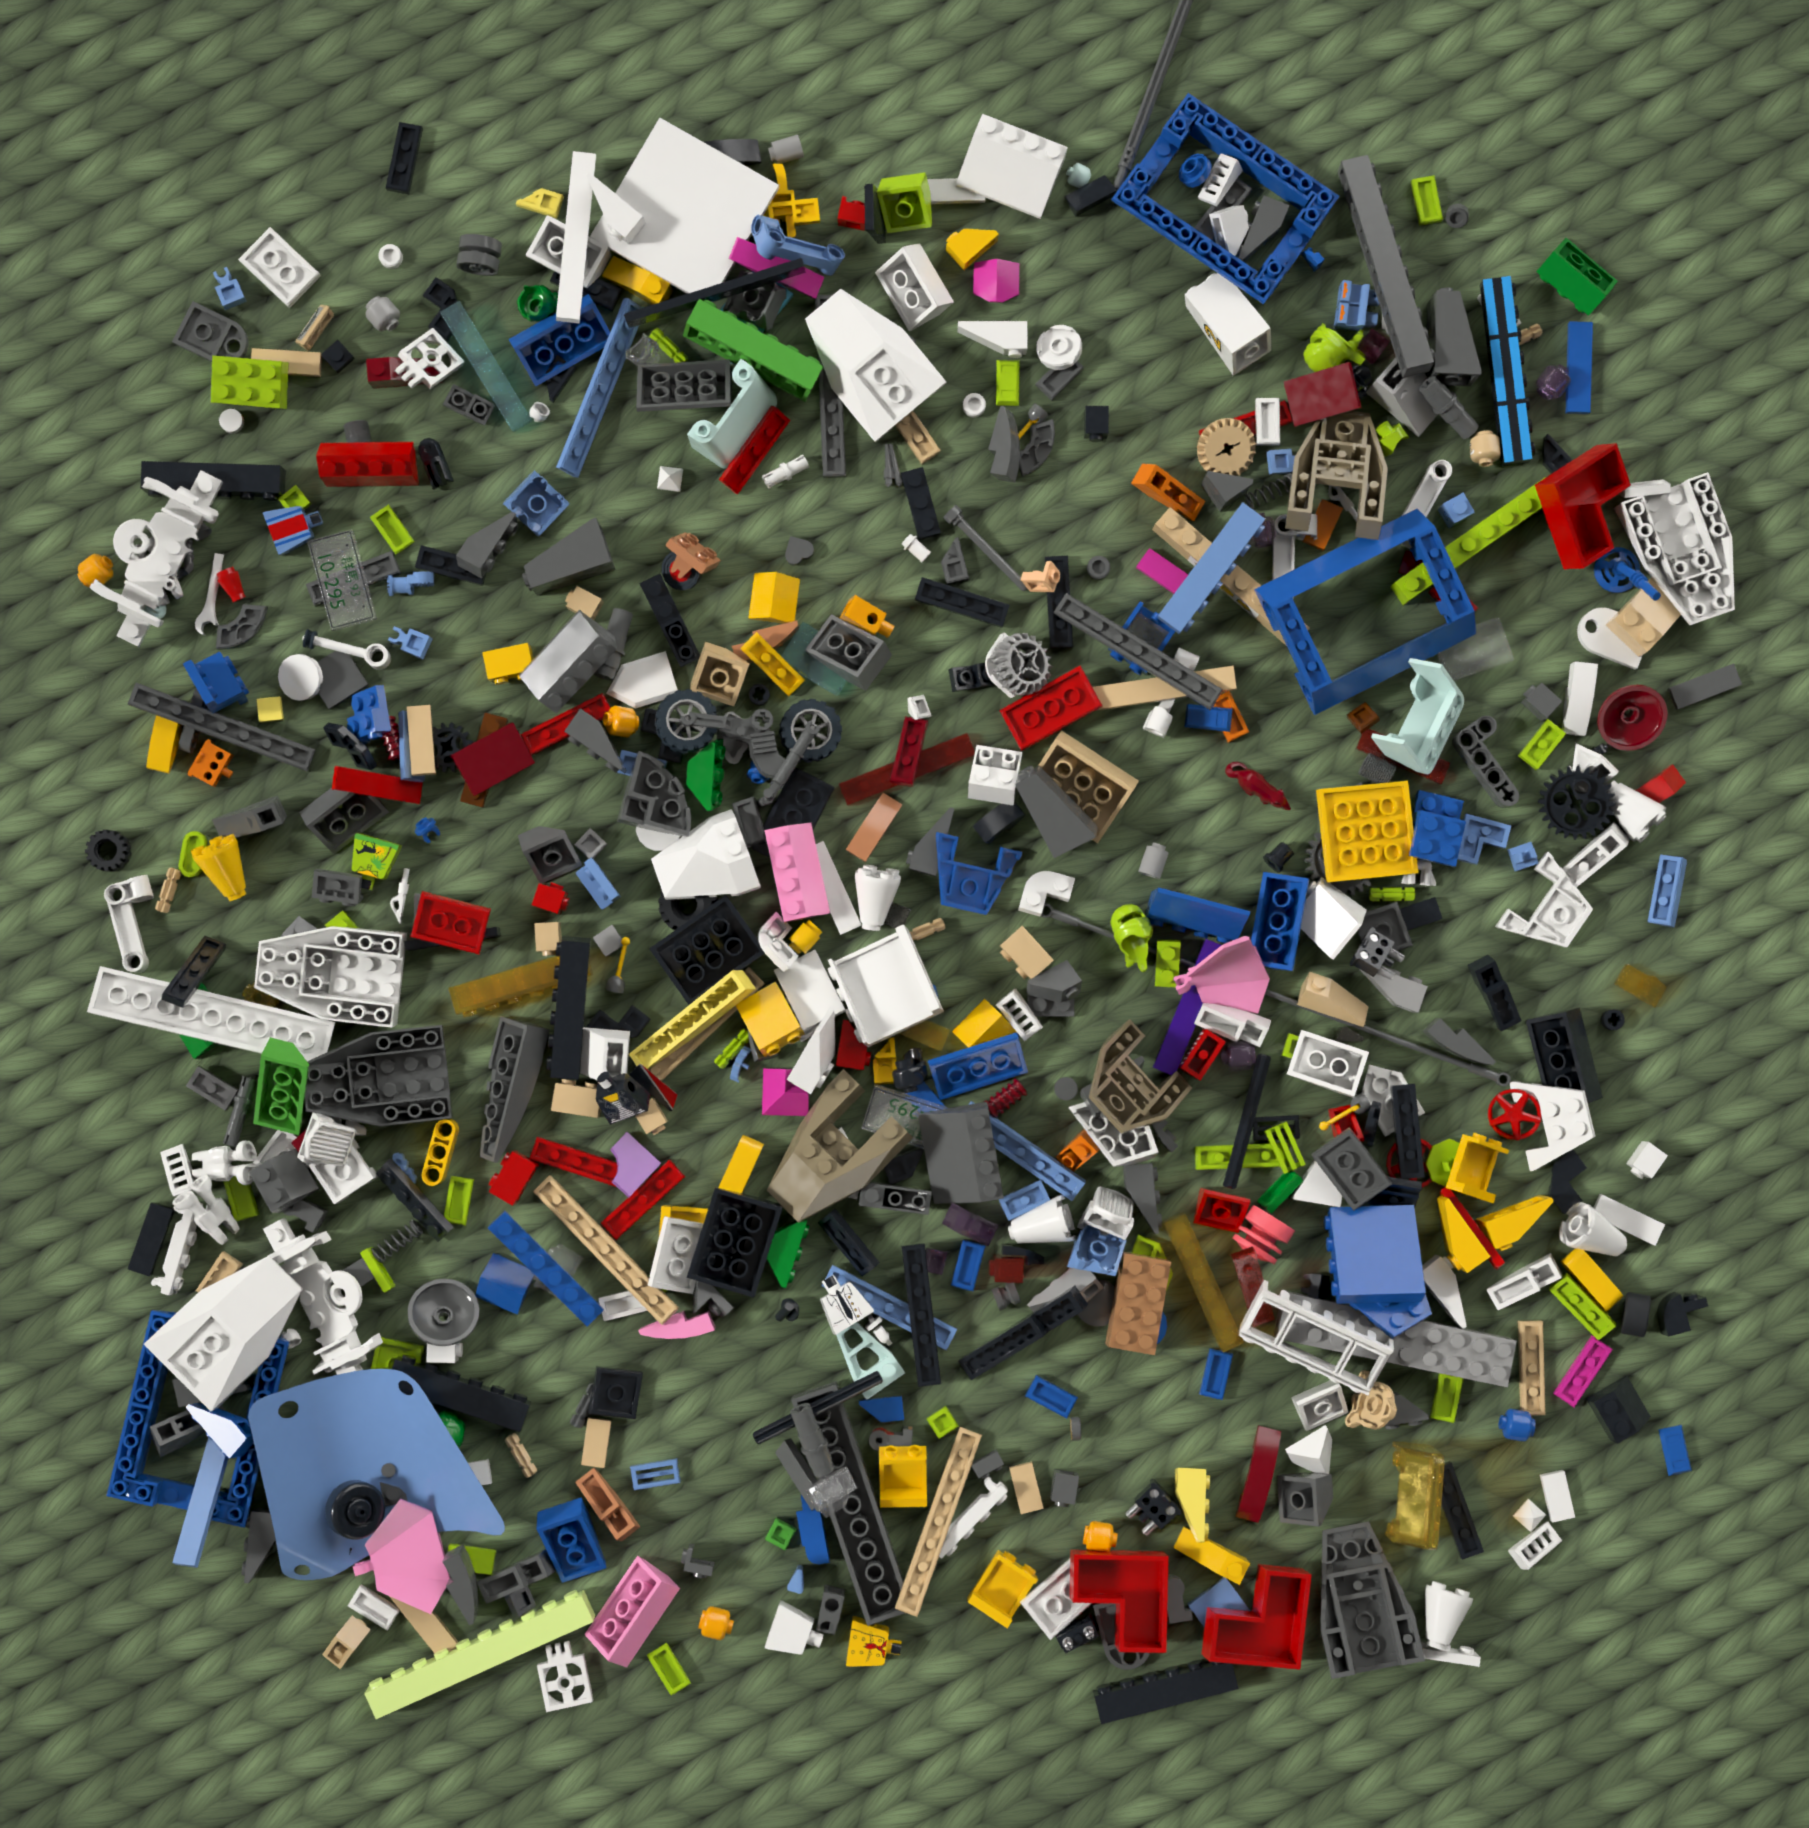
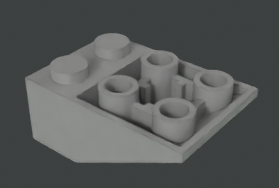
M1396 358L1366 392L1417 437L1422 434L1437 416L1433 412V407L1419 391L1422 383L1428 379L1426 374L1422 373L1402 378Z

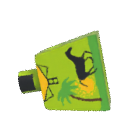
M361 833L355 834L352 871L362 874L361 888L372 890L375 878L383 880L388 878L402 845Z

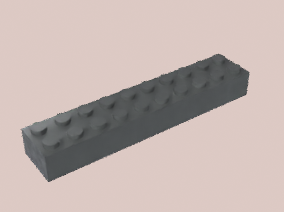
M834 1381L793 1395L791 1399L793 1407L804 1403L811 1404L839 1390L838 1383ZM843 1402L815 1416L823 1436L828 1440L827 1447L834 1466V1470L830 1474L817 1478L828 1496L825 1501L867 1626L905 1613L895 1609L904 1579Z

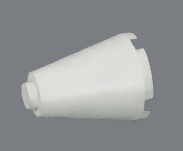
M1063 1195L1057 1196L1012 1220L1011 1226H1008L1010 1238L1012 1240L1015 1239L1017 1243L1074 1241L1075 1235L1071 1236L1070 1230L1075 1229L1068 1204L1063 1205L1061 1201L1065 1197Z
M1579 1202L1573 1205L1566 1213L1569 1215L1566 1222H1561L1559 1230L1560 1240L1568 1247L1611 1256H1618L1627 1248L1625 1235L1589 1204Z

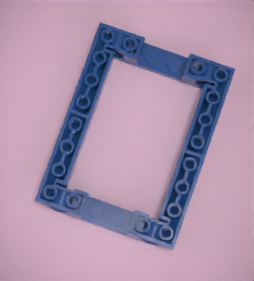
M1188 93L1163 127L1157 141L1141 163L1136 164L1113 196L1112 201L1264 304L1336 203L1339 195ZM1189 135L1219 156L1224 154L1237 159L1244 173L1301 211L1274 252L1264 262L1259 273L1146 196Z
M1418 509L1381 526L1378 540L1357 538L1254 589L1273 630L1280 631L1298 669V672L1294 673L1314 715L1410 668L1411 665L1408 663L1410 658L1424 661L1476 634L1475 611L1435 526ZM1408 540L1415 561L1422 559L1441 599L1435 604L1440 614L1444 615L1447 623L1331 681L1292 597Z
M151 1310L106 1496L151 1507L159 1503L188 1510L195 1485L143 1473L152 1439L150 1426L155 1425L168 1373V1368L144 1343L177 1313ZM279 1337L270 1356L258 1367L246 1418L248 1422L251 1406L257 1400L278 1392L290 1343L286 1339ZM254 1444L244 1456L237 1457L229 1493L219 1491L212 1521L243 1528L246 1527L260 1469Z

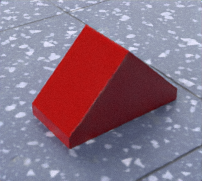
M1671 764L1635 791L1660 803L1675 794L1686 782L1675 766Z
M1346 1105L1328 1109L1330 1119L1351 1108V1106ZM1354 1112L1331 1124L1334 1138L1350 1127L1358 1139L1364 1141V1136Z

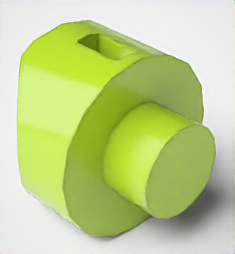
M1385 421L1375 429L1379 435L1378 440L1384 457L1393 454L1399 441L1409 438L1400 423L1391 426L1388 421Z

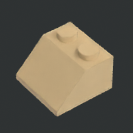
M705 642L690 689L694 692H701L703 696L709 699L735 706L749 663L726 648Z
M1023 926L1000 945L1002 948L1000 954L1008 962L1012 960L1018 966L1015 970L1024 980L1027 977L1029 979L1034 978L1054 961Z

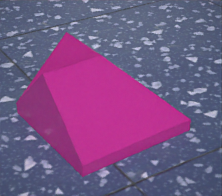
M763 1068L762 1115L806 1116L808 1114L809 1093L787 1080L793 1069Z

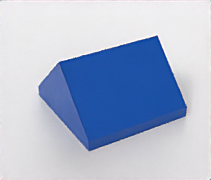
M493 1253L480 1277L475 1296L518 1315L535 1275L526 1266Z

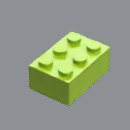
M212 355L211 403L287 409L289 362Z

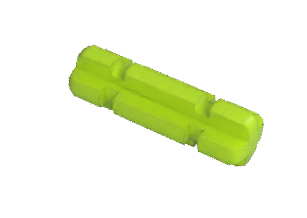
M659 328L651 332L650 338L656 344L658 343L659 347L675 363L688 361L687 355L683 351L680 352L679 348Z
M1383 887L1382 890L1380 888H1370L1369 899L1370 901H1380V899L1382 901H1402V899L1404 901H1413L1415 899V889L1413 887H1404V889L1402 887Z
M743 1029L737 1035V1039L734 1038L722 1051L723 1054L718 1055L714 1060L716 1065L722 1069L725 1068L729 1063L728 1061L732 1060L744 1047V1044L749 1042L747 1030Z

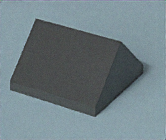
M1207 471L1201 486L1220 512L1244 496L1252 486L1253 479Z

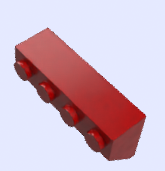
M414 442L320 443L316 459L319 477L326 487L419 486Z

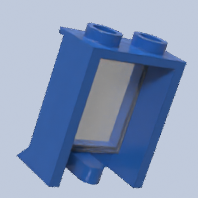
M1140 601L1122 628L1162 652L1175 631L1157 618L1159 615L1157 612H1151ZM1108 648L1111 651L1110 656L1119 662H1122V660L1130 664L1129 669L1136 674L1141 675L1143 673L1146 675L1148 673Z

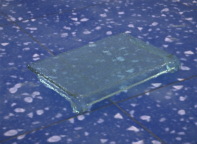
M802 622L781 656L800 675L838 697L847 681L805 651L818 633V630Z

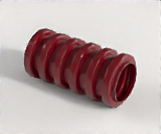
M389 716L391 731L382 734L383 738L381 740H384L383 746L387 747L385 751L389 753L388 760L394 761L400 759L399 730L397 729L399 725L395 723V716Z
M1013 1079L1014 1082L1012 1084L1008 1083V1087L1001 1088L1002 1091L1000 1093L997 1091L995 1093L996 1096H990L989 1101H984L987 1102L988 1110L993 1117L997 1118L999 1113H1004V1109L1008 1110L1011 1104L1015 1105L1016 1100L1020 1101L1023 1095L1027 1096V1091L1018 1079Z

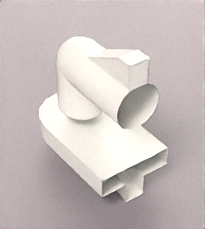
M1417 859L1418 870H1421L1420 885L1436 886V881L1431 871V862ZM1416 874L1404 875L1401 883L1414 884Z
M872 1315L868 1316L870 1322L865 1325L867 1331L872 1330L882 1322V1317L879 1315L876 1318ZM881 1325L873 1331L881 1343H886L888 1346L892 1344L889 1339V1333Z

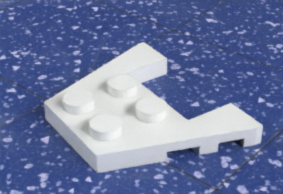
M1545 852L1534 870L1554 884L1528 922L1510 909H1507L1495 927L1566 948L1593 908L1577 887L1571 883L1564 870L1555 862L1554 857L1549 852Z
M1519 1081L1509 1083L1511 1089L1526 1091L1535 1099H1538L1549 1146L1525 1151L1530 1171L1538 1169L1595 1137L1584 1090L1556 1086L1550 1087L1534 1083L1528 1084ZM1512 1093L1514 1103H1517L1522 1094Z

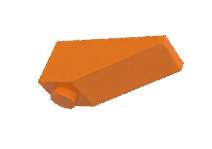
M1142 464L1131 482L1132 485L1147 496L1168 508L1171 507L1174 511L1191 521H1195L1205 503L1202 498L1156 464Z

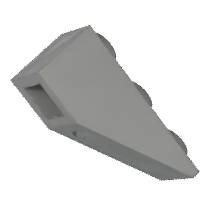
M1387 968L1395 973L1391 980L1378 972L1372 977L1360 970L1391 1005L1412 1013L1419 1012L1428 987L1422 984L1423 980L1409 976L1408 979L1400 976L1401 972L1391 968Z
M1069 1268L1062 1276L1053 1280L1044 1291L1035 1295L1027 1305L1034 1312L1074 1285L1086 1302H1088L1104 1287L1091 1271Z

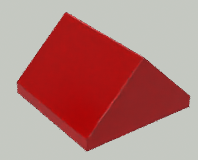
M1200 1188L1193 1223L1239 1233L1240 1229L1238 1228L1242 1226L1250 1199Z

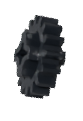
M451 722L447 728L444 723H441V729L432 727L434 731L433 742L438 748V754L435 755V768L438 770L442 766L444 773H447L448 769L451 768L452 772L456 773L457 766L455 762H446L452 758L451 754L460 750V739H462L464 747L474 743V741L467 740L471 735L468 731L462 734L464 729L462 726H458L455 729V724ZM450 733L448 737L440 738L441 735ZM446 744L451 745L453 750L447 751L444 746Z

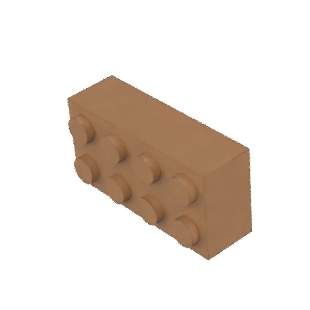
M1129 1252L1122 1253L1105 1342L1108 1347L1155 1355L1171 1261Z

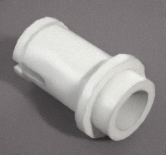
M910 534L902 542L904 550L908 549L922 563L931 554V551L916 539V535Z

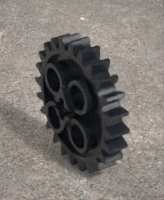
M1577 764L1576 770L1573 771L1571 766L1568 765L1567 772L1565 773L1559 768V776L1550 774L1552 783L1544 781V786L1548 789H1541L1539 792L1545 796V798L1538 799V803L1544 804L1543 807L1539 808V812H1546L1542 821L1550 820L1551 822L1547 828L1550 829L1556 826L1555 834L1557 835L1564 831L1565 839L1569 833L1573 834L1574 840L1577 839L1578 834H1581L1586 839L1587 832L1595 836L1596 827L1603 831L1602 822L1610 823V819L1606 815H1614V811L1609 807L1615 806L1616 802L1609 800V798L1615 796V792L1607 791L1611 788L1612 784L1603 783L1606 779L1605 775L1600 778L1597 777L1599 770L1589 773L1590 766L1581 771L1580 764ZM1584 781L1588 784L1589 788L1585 792H1579L1575 784ZM1566 784L1571 786L1577 800L1582 799L1580 806L1587 815V820L1583 819L1576 804L1572 805L1573 797L1566 788ZM1558 792H1563L1567 795V800L1559 803L1555 800L1554 795ZM1589 802H1596L1599 804L1600 809L1597 812H1590L1586 805ZM1574 812L1579 819L1574 823H1570L1565 818L1567 813Z

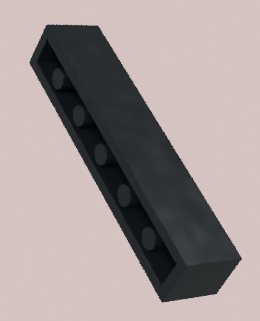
M141 462L140 489L150 497H162V494L142 487L146 477L158 480L175 491L180 486L191 490L200 470L223 481L216 495L219 499H231V496H240V499L254 500V497H263L264 500L277 501V497H281L285 493L286 470L281 465Z
M562 936L561 942H557L556 956L560 957V963L555 965L554 979H558V988H553L552 1002H556V1011H551L550 1025H555L554 1034H549L548 1047L553 1048L552 1056L547 1058V1070H551L550 1078L579 1080L591 938Z
M409 1355L398 1356L395 1359L392 1369L404 1372L413 1378L422 1388L430 1402L518 1432L521 1431L531 1405V1401L527 1400V1396L520 1393H514V1395L505 1393L504 1388L492 1385L491 1388L482 1385L483 1381L470 1377L467 1380L461 1378L460 1373L452 1370H447V1372L438 1370L439 1366L429 1362H425V1365L416 1363V1358ZM404 1380L399 1382L398 1385L401 1392L413 1394V1387L409 1382Z
M1195 1660L1189 1662L1186 1667L1172 1666L1166 1668V1672L1163 1673L1148 1672L1142 1675L1143 1678L1135 1680L1133 1678H1125L1120 1680V1684L1112 1686L1109 1683L1099 1685L1096 1690H1093L1100 1722L1105 1724L1237 1690L1239 1688L1233 1664Z

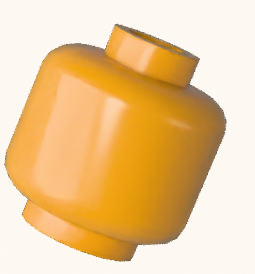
M92 554L78 565V578L89 588L95 579L104 585L113 577V563L107 556L102 557L99 554Z
M613 706L604 714L603 725L606 726V730L610 735L628 738L638 730L639 717L632 708Z
M1092 1521L1089 1526L1085 1525L1083 1544L1086 1545L1089 1551L1109 1552L1111 1547L1116 1548L1118 1533H1113L1114 1528L1110 1523Z
M710 1606L707 1610L702 1611L698 1629H701V1634L705 1637L723 1640L726 1634H731L734 1620H730V1612L728 1610Z

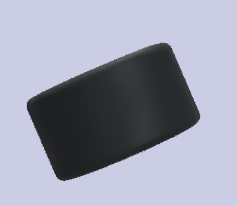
M1631 1292L1626 1294L1621 1324L1622 1334L1645 1337L1650 1313V1296Z

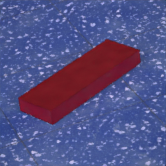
M905 716L890 778L891 783L908 787L914 786L928 720H915L912 717Z

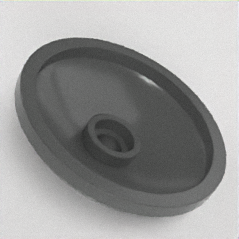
M436 1279L427 1282L413 1294L408 1305V1322L412 1331L422 1341L435 1346H450L463 1341L473 1332L479 1319V1304L474 1293L463 1283L452 1279ZM441 1316H446L448 1319L446 1321H441L439 1318Z

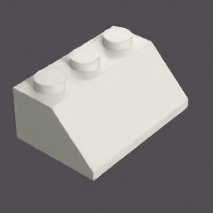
M547 215L527 251L526 257L560 274L566 224ZM589 236L583 284L586 288L602 274L611 257L608 246Z
M920 243L902 247L875 272L908 331H912L937 317L954 303Z

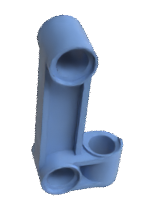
M758 214L752 221L751 233L754 236L757 251L766 259L772 260L775 256L791 261L802 258L804 264L817 267L822 273L831 276L845 257L844 251L837 245L828 244L827 247L784 236L777 219Z

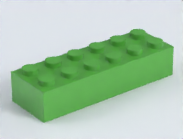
M699 299L686 322L683 333L684 337L726 360L730 359V362L736 365L740 359L744 360L755 369L763 380L806 402L823 368L816 358L800 354L799 350L792 345L785 346L778 342L779 340L771 334L765 335L758 331L755 325L737 320V316L729 311L724 313L717 309V306L709 300L702 301Z

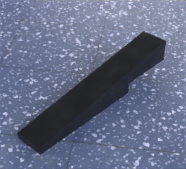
M1074 1285L965 1355L958 1362L970 1380H973L1044 1337L1052 1329L1084 1311L1088 1303Z

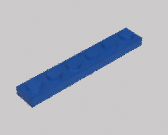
M506 1211L488 1226V1229L586 1326L604 1311V1308Z

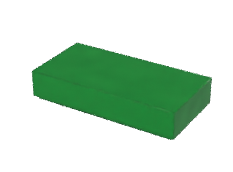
M1292 1170L1282 1174L1257 1202L1272 1214L1304 1180Z

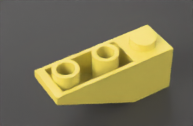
M1176 1468L1175 1495L1196 1542L1202 1543L1204 1538H1208L1209 1524L1205 1523V1513H1209V1499H1206V1489L1209 1490L1210 1475H1206V1469Z

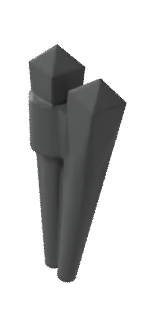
M891 443L885 444L884 480L885 486L888 488L891 486L892 480H895V485L899 487L902 484V478Z

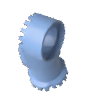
M414 572L412 575H407V577L388 575L387 583L389 584L387 586L390 587L387 589L389 596H394L396 593L413 595L414 586H434V573Z

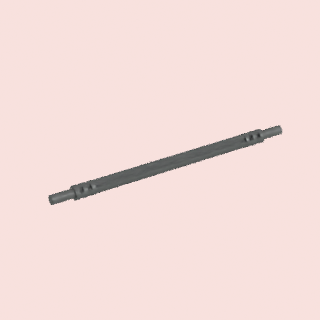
M1194 0L1179 1L1129 139L1118 164L1119 171L1113 184L1116 191L1125 181L1127 173L1131 171Z

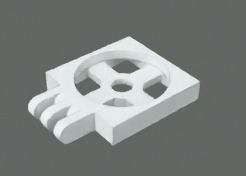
M432 328L399 352L398 356L404 363L398 366L395 372L399 375L406 370L407 372L401 378L407 381L412 377L413 379L408 383L411 388L422 381L431 389L462 367L465 361ZM425 343L436 344L439 347L436 349L429 348ZM414 348L423 355L422 359L418 362L411 358ZM446 353L450 358V367H447L441 361V357ZM430 354L434 355L436 360L433 362L429 361L427 356ZM431 366L440 374L432 377L428 376L423 370Z
M564 1641L565 1651L563 1652L560 1642L555 1643L556 1653H553L551 1644L546 1645L548 1661L537 1664L546 1712L591 1703L594 1700L585 1655L583 1653L573 1656L570 1641ZM566 1664H576L581 1668L582 1674L571 1676L568 1674ZM557 1666V1679L546 1682L545 1679L549 1669ZM566 1678L569 1680L570 1684L568 1687L561 1685L562 1679ZM584 1684V1692L578 1699L574 1700L572 1694L573 1687ZM558 1690L562 1693L564 1702L554 1699L548 1692Z

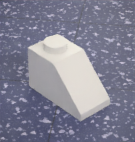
M1244 205L1231 206L1209 214L1216 243L1234 256H1236L1249 229L1248 214L1244 209Z

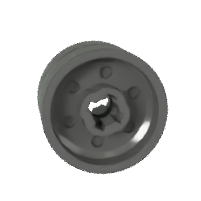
M461 235L459 241V251L461 252L457 256V268L475 275H497L500 264L498 258L501 256L502 243L497 239L484 235Z

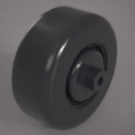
M361 1480L346 1481L337 1486L327 1500L325 1508L327 1523L335 1533L347 1539L358 1540L366 1538L373 1534L382 1523L385 1514V1501L381 1492L375 1486Z

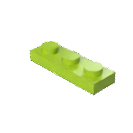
M1565 1273L1561 1279L1549 1287V1290L1598 1341L1616 1327V1322L1568 1273Z

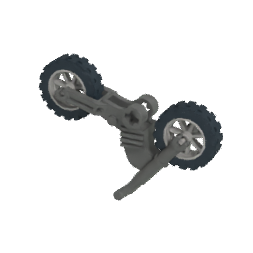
M686 689L685 691L677 690L673 694L667 695L660 703L655 717L658 737L661 738L665 746L670 747L675 752L680 751L684 754L688 752L695 753L706 747L715 734L749 744L750 756L758 772L764 777L773 779L770 787L764 790V796L757 801V805L761 808L772 803L796 765L801 762L800 760L811 763L812 761L818 762L827 758L838 746L842 733L841 720L839 715H836L834 708L826 705V702H819L816 699L800 700L798 703L790 706L780 722L779 736L781 737L782 746L786 748V759L780 756L777 751L774 731H770L773 716L766 709L756 710L748 719L717 716L716 708L708 697L703 696L701 692ZM689 705L687 714H684L679 706ZM692 707H695V708L698 709L701 713H693V712H691V711H692ZM674 709L680 715V719L669 718ZM812 714V720L808 722L803 717V715ZM817 716L824 721L823 724L818 726L815 724ZM798 718L805 726L804 728L794 727ZM757 719H762L764 727L759 726ZM670 723H678V728L674 732L670 727ZM827 727V737L818 733L819 730ZM680 731L686 732L687 738L680 737L677 734ZM690 731L700 732L698 735L691 738ZM794 732H801V735L798 738V740L796 739ZM815 736L824 741L817 747L814 741Z

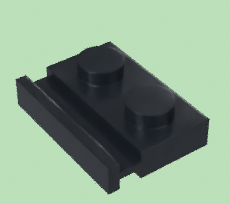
M1388 1177L1392 1185L1367 1201V1204L1375 1206L1414 1205L1415 1209L1419 1193L1422 1190V1182Z

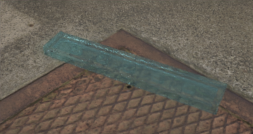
M458 301L441 311L440 314L512 432L532 422L531 417L461 302Z

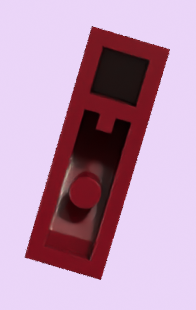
M400 357L366 359L368 383L373 389L409 386L408 383L413 378L411 377L404 381L401 377L407 371L405 370L399 375L395 372L396 368L404 363ZM412 358V359H413L415 362H418V361H419L420 359H422V358ZM431 366L423 370L428 376L432 377L440 374Z

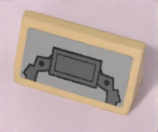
M320 305L295 342L307 351H310L333 318L334 313L327 305Z

